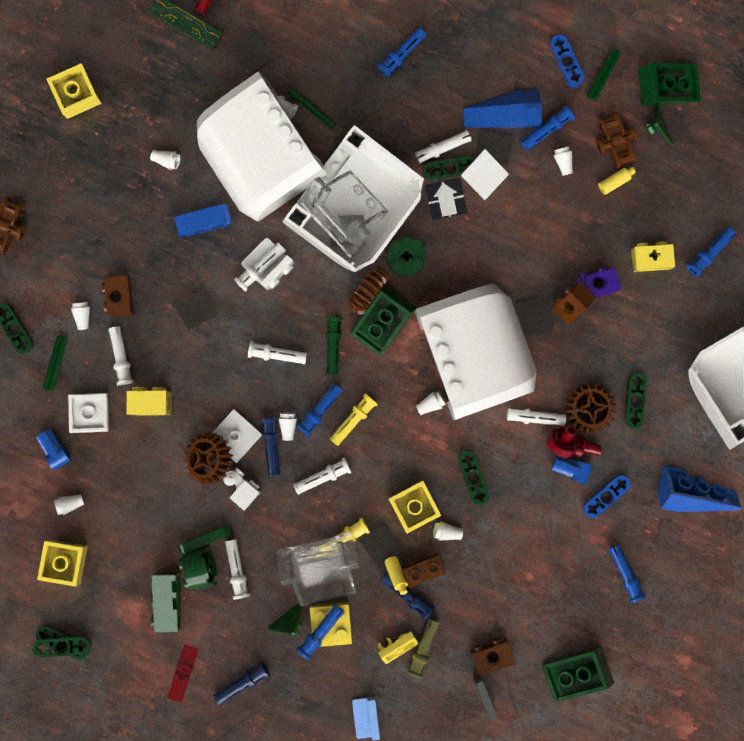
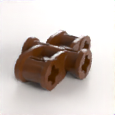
M616 111L612 112L610 116L597 118L599 129L603 135L602 139L597 138L595 140L599 153L602 155L605 154V151L609 150L616 169L629 162L635 163V154L629 143L631 141L637 142L638 140L634 127L631 125L628 129L624 130L620 116Z
M8 197L3 199L0 206V253L3 255L8 252L13 236L21 241L27 230V225L19 224L25 210V204L13 202Z

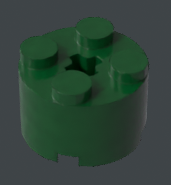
M401 237L391 243L387 253L389 269L402 278H410L418 274L423 268L426 259L423 245L419 240L411 237ZM404 254L411 256L408 262H405V259L401 258L404 256Z
M206 547L184 553L182 558L178 559L179 568L183 570L185 577L183 578L185 589L190 588L191 591H197L217 585V581L214 582V577L218 576L213 555H208L207 551H210L209 548Z

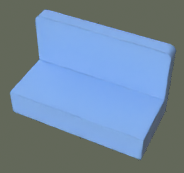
M375 697L353 699L352 705L357 739L372 737V740H380Z

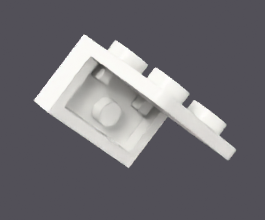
M268 238L264 239L242 261V266L245 269L249 266L252 267L275 244ZM283 253L259 275L258 282L267 291L270 288H275L280 282L281 276L283 274L287 275L293 269V260Z

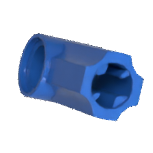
M52 429L44 431L36 437L46 454V461L53 470L71 461L68 451L64 446H61Z
M556 455L551 470L569 476L572 480L587 484L593 466Z

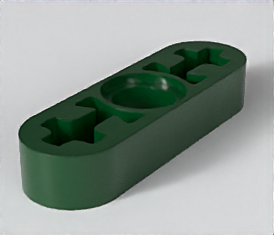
M466 156L429 162L423 168V175L430 181L459 177L467 167H462V172H458V162H461L460 166L466 165L467 161H470V164H472L475 158ZM451 163L456 167L454 173H447L445 166ZM439 165H442L443 175H440V171L434 172V176L426 172L429 170V167L437 170Z
M0 304V314L2 309L8 310L6 313L8 318H14V320L8 321L6 317L0 316V325L18 353H30L34 347L33 341L13 308L6 304ZM12 324L18 325L19 331L17 334L12 335L9 332V327ZM20 337L23 342H28V344L26 345L27 349H20V346L22 345L20 340H14V338Z
M640 373L633 374L628 379L625 424L631 429L641 427L644 422L647 379ZM637 377L642 381V384L638 385V391L642 390V394L638 392L631 393V390H636V384L633 383V380L637 379ZM635 395L641 399V403L637 407L631 404V398ZM630 409H640V413L636 412L635 417L639 419V422L635 423V426L633 425V422L629 421V419L632 418L634 415V412H630Z
M464 451L459 455L458 461L471 500L477 505H483L488 501L489 495L476 456L470 451ZM465 454L468 457L472 456L473 460L470 461L471 467L475 465L476 469L465 472L464 469L468 468L467 463L462 462ZM472 472L477 473L479 476L478 482L474 484L468 481V475ZM482 484V487H479V491L485 494L482 497L483 501L480 502L479 499L474 498L477 492L476 489L471 490V487Z
M227 525L180 544L177 547L182 555L229 536L233 532L230 525Z
M44 625L36 631L37 641L43 638L41 632L48 630V635L52 637L55 636V633L58 634L56 637L72 636L50 625ZM81 640L79 644H74L73 646L80 647L82 645L84 648L87 645ZM57 644V648L61 652H65L68 646L62 648ZM90 650L83 655H72L70 657L82 660L89 655Z
M87 636L42 638L35 642L33 652L38 657L83 655L91 649L92 643ZM81 640L87 645L83 650H81V647H74L73 651H71L72 645L79 644ZM52 642H54L52 649H46L44 653L38 648L42 643L44 646H51ZM58 642H66L68 648L65 652L58 650Z

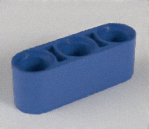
M228 204L213 206L174 218L179 237H186L232 224Z

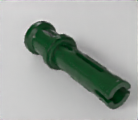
M326 316V320H328L327 332L325 333L326 338H328L326 374H339V343L342 336L341 321L343 317Z

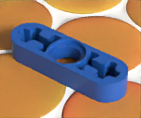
M556 35L550 42V49L568 86L572 88L579 87L584 80L582 69L567 38L564 35ZM557 40L559 43L563 42V45L561 47L563 53L560 56L559 54L561 53V49L559 46H555ZM563 57H570L572 64L565 66L562 63ZM572 72L574 76H579L577 82L575 80L571 81Z
M621 475L614 477L583 505V513L589 518L598 517L629 490L630 480ZM618 480H624V489L618 488L617 490H615L616 492H618V494L616 495L615 492L609 487L612 486V488H615L618 485ZM605 491H609L612 495L609 502H604L601 499V495ZM596 498L598 499L599 503L604 505L602 508L600 505H598L595 508V514L588 513V506H595L598 503L595 501Z

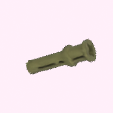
M428 619L417 653H414L412 656L413 661L406 674L423 679L422 673L425 665L429 663V658L427 657L440 625L439 622Z

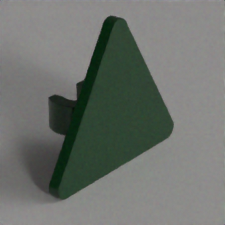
M656 106L654 121L646 123L647 127L645 129L648 135L659 130L667 142L672 145L673 142L659 106Z
M299 602L272 623L268 629L292 636L299 635L301 632L297 628L302 627V623L299 620L303 603Z

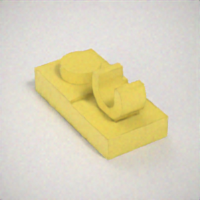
M412 632L404 633L399 636L395 643L390 638H387L389 644L386 648L379 643L378 648L381 651L378 653L387 664L419 643Z

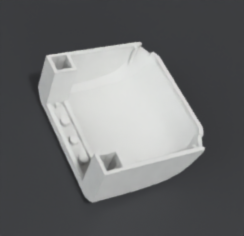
M259 71L217 100L197 120L199 149L239 211L258 222L329 174L320 159L310 151L276 99L277 93Z
M354 125L324 165L329 174L306 189L282 222L346 269L356 272L375 262L418 204L421 198L424 178Z
M496 284L481 286L416 309L415 315L420 329L424 330L449 399L447 404L453 420L534 392L537 370L512 300Z
M744 327L702 350L688 370L690 384L696 397L729 450L744 442Z

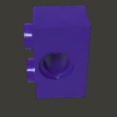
M608 266L597 269L598 273L591 274L589 271L579 274L580 278L575 280L576 285L581 282L597 298L621 290L615 268L609 269ZM594 279L601 281V288H596L593 285Z

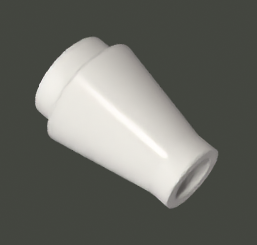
M569 147L554 150L555 155L553 156L561 170L562 176L573 173L572 151H570Z
M153 150L150 156L151 161H155L169 170L177 169L180 164V155L175 151Z
M88 302L72 303L73 308H71L77 324V329H89L90 306H88Z
M433 391L417 404L416 408L420 415L442 409V406L446 405L439 391L435 393Z
M281 412L278 420L282 440H294L297 417H295L294 412Z
M81 494L58 497L57 500H54L58 515H65L84 505Z
M444 522L435 523L433 537L437 538L438 541L462 539V528Z

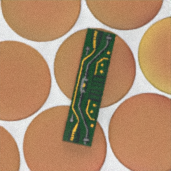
M155 0L149 9L151 14L212 50H215L224 35L223 32L169 0Z

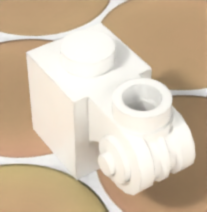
M236 467L233 471L227 472V477L223 478L226 485H236V491L230 499L245 511L261 492L258 490L259 486L253 480L248 482L243 478L245 474Z

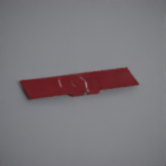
M184 644L167 697L168 699L182 703L199 650L198 648Z

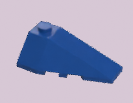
M517 90L463 109V128H539L542 123V106L539 90Z
M663 466L658 490L661 509L676 512L741 509L736 492L718 484L710 485L704 482V478L700 476L697 478L687 474L688 471L682 468Z

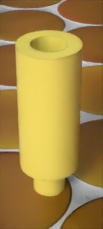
M630 167L629 169L623 168L599 182V189L604 195L608 194L631 180V176L636 173L635 169Z
M396 556L389 557L384 562L395 590H399L400 595H404L407 593V580Z

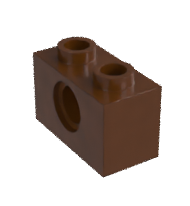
M127 275L105 277L104 283H102V292L106 294V302L103 303V307L107 316L113 318L134 315L130 277ZM116 292H120L121 299L114 302L113 295Z
M579 282L575 287L571 285L564 294L562 293L555 300L557 305L552 310L564 322L570 325L597 297Z
M438 553L402 567L410 588L446 574Z
M498 638L491 641L492 644L485 646L481 644L473 647L474 650L470 651L479 677L516 664L507 639ZM491 651L497 653V658L493 661L487 659V655Z

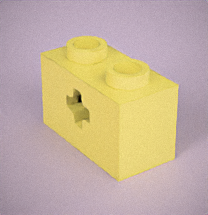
M666 241L656 242V245L648 246V243L636 244L637 247L631 249L633 272L670 270L674 268L673 244L667 245ZM651 253H652L654 256L656 255V258H655L654 260H653V257H649V255H650Z

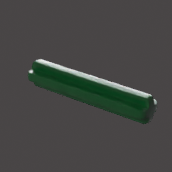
M613 48L610 51L587 94V98L593 101L598 98L621 54L619 50Z
M59 335L56 338L43 384L44 390L54 391L68 341L67 337Z

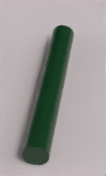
M294 88L290 89L288 94L330 129L335 127L336 123Z

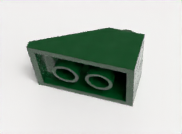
M651 63L638 68L642 106L701 102L698 64Z
M386 285L379 291L351 335L381 357L418 307Z
M602 646L583 650L542 665L555 703L609 689L614 684Z

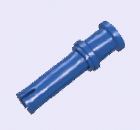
M418 27L395 52H390L388 54L389 57L382 64L379 63L377 65L380 72L389 78L391 72L397 66H401L403 59L426 37V33Z
M564 105L557 114L549 116L545 124L520 141L525 150L531 149L553 131L562 129V126L569 120H574L575 117L572 111Z
M727 227L705 251L699 252L697 254L698 257L686 266L690 273L700 277L701 272L712 264L713 258L736 236L735 231Z
M333 383L313 410L306 413L305 419L300 425L297 424L296 428L310 437V432L317 424L321 423V417L343 390Z
M620 544L614 545L617 553L613 546L608 548L624 581L622 586L626 588L631 598L629 600L630 603L645 598L646 594L642 592L638 584L639 579L633 576L620 548Z
M335 604L313 633L307 634V639L300 647L296 648V651L305 659L310 660L312 653L317 647L322 645L323 638L345 613L344 610Z

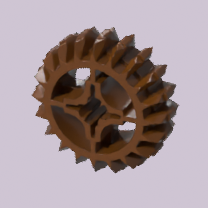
M378 265L373 267L349 299L348 306L351 310L360 315L364 314L379 291L386 286L390 279V274Z
M585 383V389L582 385H578L579 392L576 389H572V393L575 396L568 395L567 398L571 402H565L566 406H570V409L565 410V413H571L567 420L574 419L571 425L575 427L578 424L577 431L579 432L584 427L585 434L589 433L590 428L592 434H596V428L599 432H603L602 425L609 428L610 425L607 420L614 422V418L610 417V414H617L616 411L611 410V407H617V404H611L610 402L615 397H607L611 391L606 390L603 393L604 386L601 385L597 389V383H593L592 388L589 383ZM586 393L584 405L576 407L578 399ZM592 393L600 396L604 404L596 403ZM590 403L592 404L591 406L599 407L592 410V414H590V411L582 409L589 407ZM605 409L603 418L596 423L597 412ZM577 413L586 414L590 424L583 422Z
M204 432L196 435V439L190 440L192 445L187 446L189 451L184 453L187 456L184 462L188 463L185 469L190 471L189 476L194 477V481L212 485L221 482L222 478L227 477L226 472L231 471L229 465L233 463L230 461V458L234 455L229 453L232 448L227 446L229 441L223 440V436L212 432ZM210 443L212 447L207 448L206 445ZM205 469H210L211 472L207 473Z

